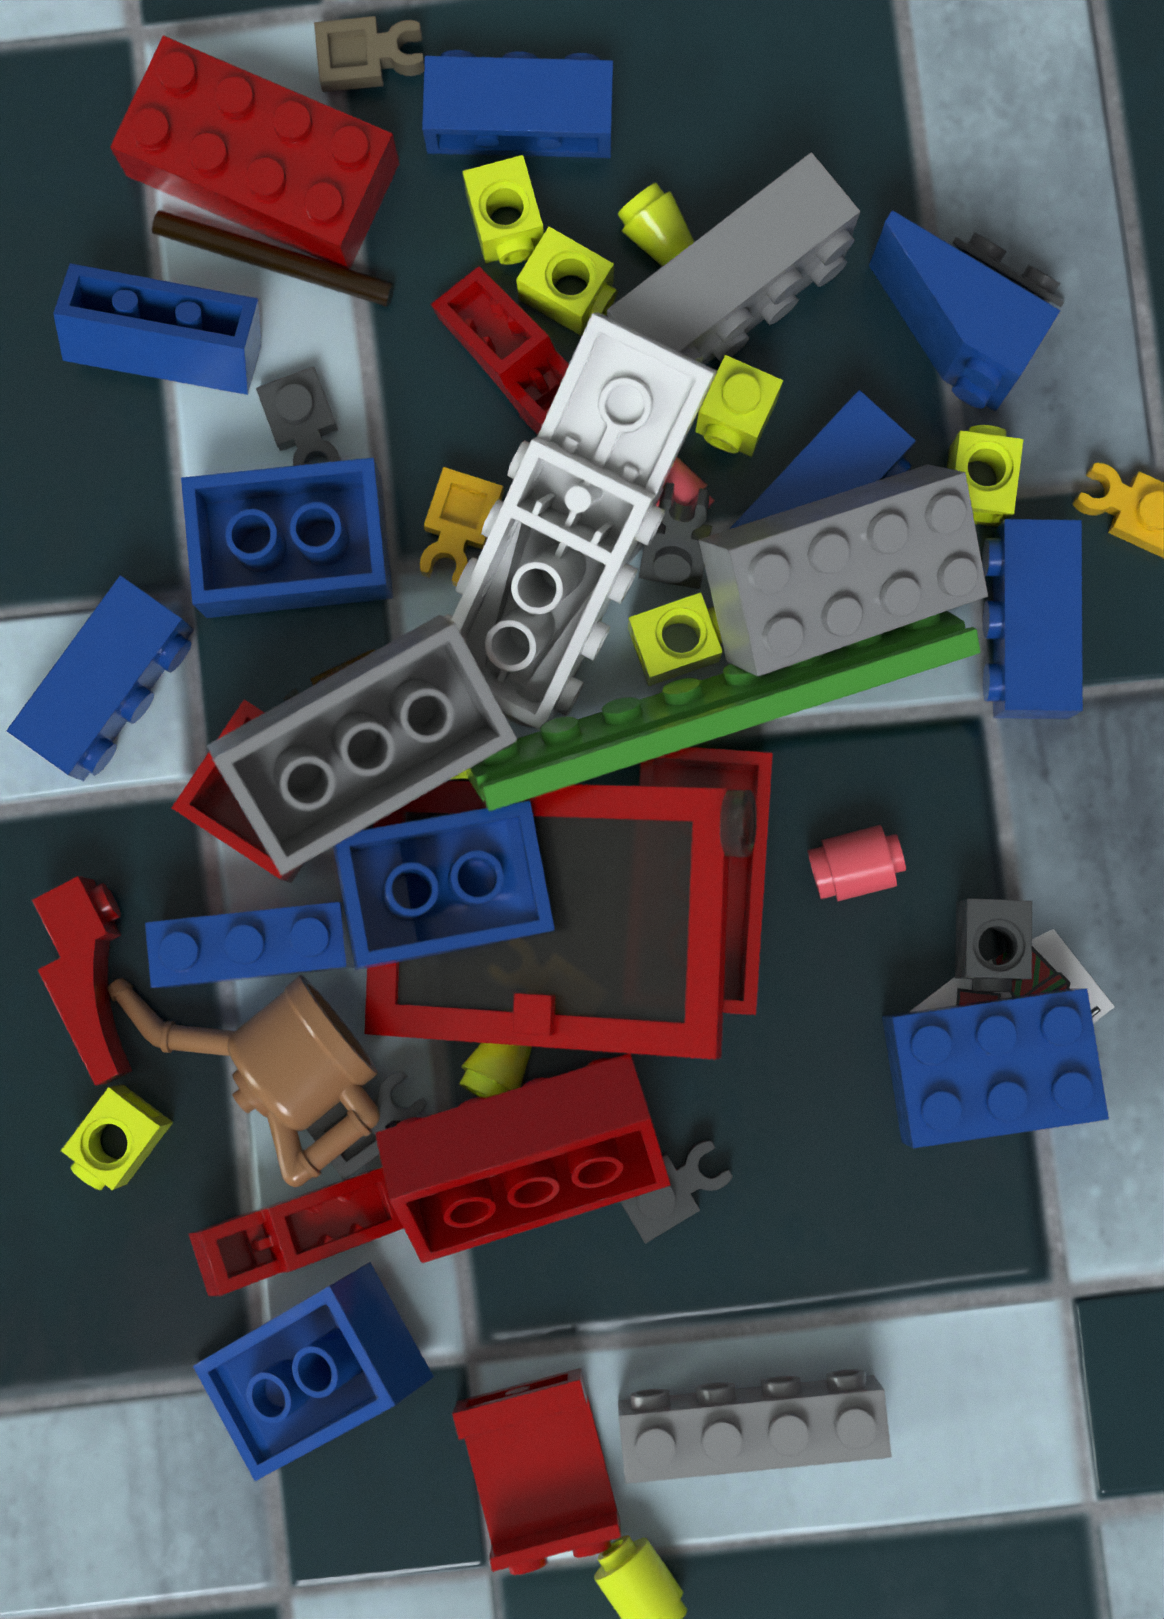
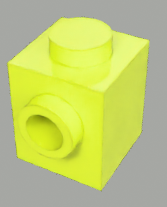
M724 355L699 410L695 432L703 435L709 444L729 453L742 452L752 457L777 403L783 380Z

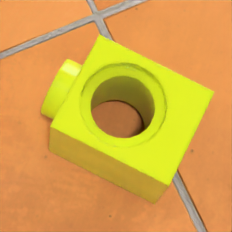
M520 155L462 171L466 196L485 264L499 260L501 264L510 265L529 259L544 235V230L524 156ZM502 207L515 208L522 214L517 221L508 225L497 224L490 219L492 213Z
M551 227L547 228L516 279L520 301L580 336H583L592 313L598 312L607 316V309L614 304L618 294V290L613 288L614 263ZM574 275L582 278L587 283V287L579 294L565 295L555 288V284L562 277Z
M975 425L969 427L968 431L960 430L950 445L947 463L948 469L966 473L975 524L998 527L1004 519H1010L1014 515L1024 440L1006 437L1007 431L996 426ZM974 461L987 463L996 474V484L992 486L977 484L968 473V463Z
M701 592L628 617V631L648 687L720 661L723 653L720 646L722 639L714 606L706 607ZM673 624H685L695 631L698 644L688 652L678 653L665 645L662 634Z
M125 1085L108 1087L62 1148L61 1152L74 1161L70 1169L86 1184L98 1190H102L105 1185L114 1190L128 1184L173 1122ZM108 1124L120 1127L127 1137V1149L120 1159L108 1156L101 1146V1134Z

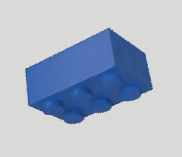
M374 457L181 478L192 605L206 618L394 599L382 476Z
M1069 988L882 1016L901 1141L911 1148L1109 1120L1087 988Z

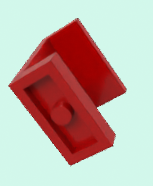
M581 1368L456 1401L452 1415L458 1439H465L492 1544L489 1556L492 1572L509 1568L512 1575L526 1574L547 1565V1557L572 1551L573 1556L577 1558L593 1556L611 1547L610 1540L621 1537V1521Z

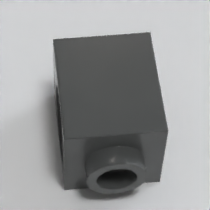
M965 899L956 903L955 979H973V991L1012 992V981L1032 979V901ZM987 929H994L1000 932L1007 942V954L998 965L987 962L979 951V939Z

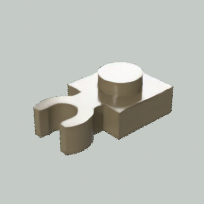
M376 16L314 22L319 82L322 92L384 86L382 69L393 68L396 72L405 76H415L424 72L423 53L408 55L400 51L402 45L407 42L422 41L420 22L413 20L400 21L385 33H378Z

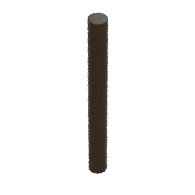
M158 210L155 214L152 224V233L154 235L388 307L392 300L395 287L393 282L162 210Z

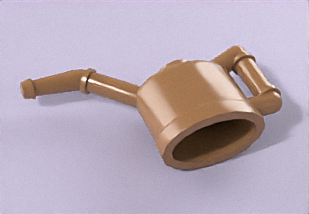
M299 975L288 984L284 992L236 1031L176 1025L174 1021L164 1022L133 990L134 986L125 979L119 978L107 987L111 999L120 1004L143 1037L153 1046L161 1048L162 1052L171 1053L173 1050L231 1056L238 1069L232 1076L239 1088L232 1094L233 1098L247 1114L256 1109L260 1114L268 1118L282 1178L289 1186L300 1187L312 1177L317 1178L322 1174L321 1170L358 1139L363 1135L366 1137L372 1133L371 1129L380 1120L378 1107L363 1088L367 1082L378 1074L374 1063L336 1011L302 975ZM341 1101L347 1109V1116L307 1149L303 1150L298 1131L307 1129Z

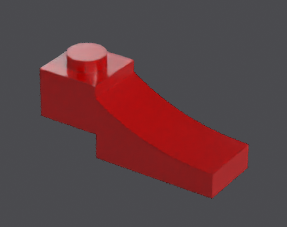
M478 266L431 303V306L438 319L481 365L517 409L521 418L538 435L570 364L555 350L549 335Z
M77 876L32 900L60 956L59 959L38 969V972L95 1086L111 1083L133 1071L116 1029L110 994L107 990L109 986L108 959L110 941L121 936L114 921L121 917V912L114 896L104 883L97 886L94 879Z
M381 1166L347 1178L344 1181L342 1180L189 1233V1237L208 1296H221L279 1273L291 1272L404 1228L389 1201L383 1168Z

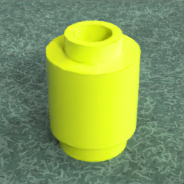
M625 1535L611 1543L609 1549L599 1554L597 1560L601 1567L595 1573L594 1580L621 1619L684 1618L687 1608L681 1600L683 1590L647 1538H640L633 1542L629 1535Z

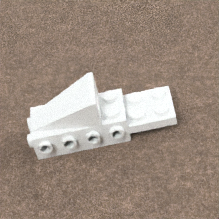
M598 312L592 313L538 436L533 438L530 443L524 440L518 448L507 474L508 477L514 479L504 502L498 499L491 508L481 532L482 535L488 537L479 559L472 557L461 574L456 592L462 596L453 616L450 614L445 615V618L456 624L504 716L516 724L534 727L540 730L544 723L552 720L558 712L568 716L584 685V682L575 678V675L584 656L594 661L611 627L601 621L610 601L613 600L621 604L638 571L630 563L644 544L649 546L662 522L666 510L656 506L664 490L662 487L717 373L716 370Z

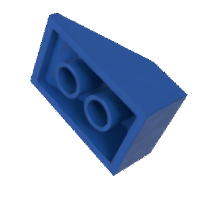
M893 210L884 223L869 263V267L942 380L953 386L952 392L956 397L975 408L982 409L987 406L993 411H997L1061 311Z
M530 801L514 803L492 811L485 808L361 830L333 846L355 970L414 960L555 930Z
M371 1262L193 1366L254 1481L261 1479L395 1406L434 1377Z

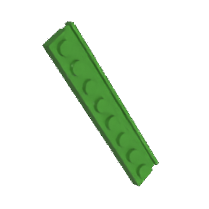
M945 611L761 676H755L741 668L728 664L724 667L722 674L703 680L696 678L675 680L665 685L662 693L640 700L634 697L615 699L606 703L602 707V712L580 719L575 717L552 719L544 723L540 727L539 732L517 738L516 742L467 769V777L481 800L485 801L487 809L492 811L979 654L981 652L977 629L973 626L965 628L963 620Z

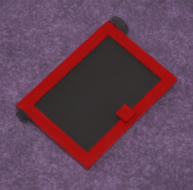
M446 781L364 829L474 811L487 807L485 801L481 800L470 781ZM573 784L520 801H530L555 930L439 955L367 968L364 1034L719 1059L722 1054L729 856L749 857L753 851L757 829V810L753 792L751 790Z

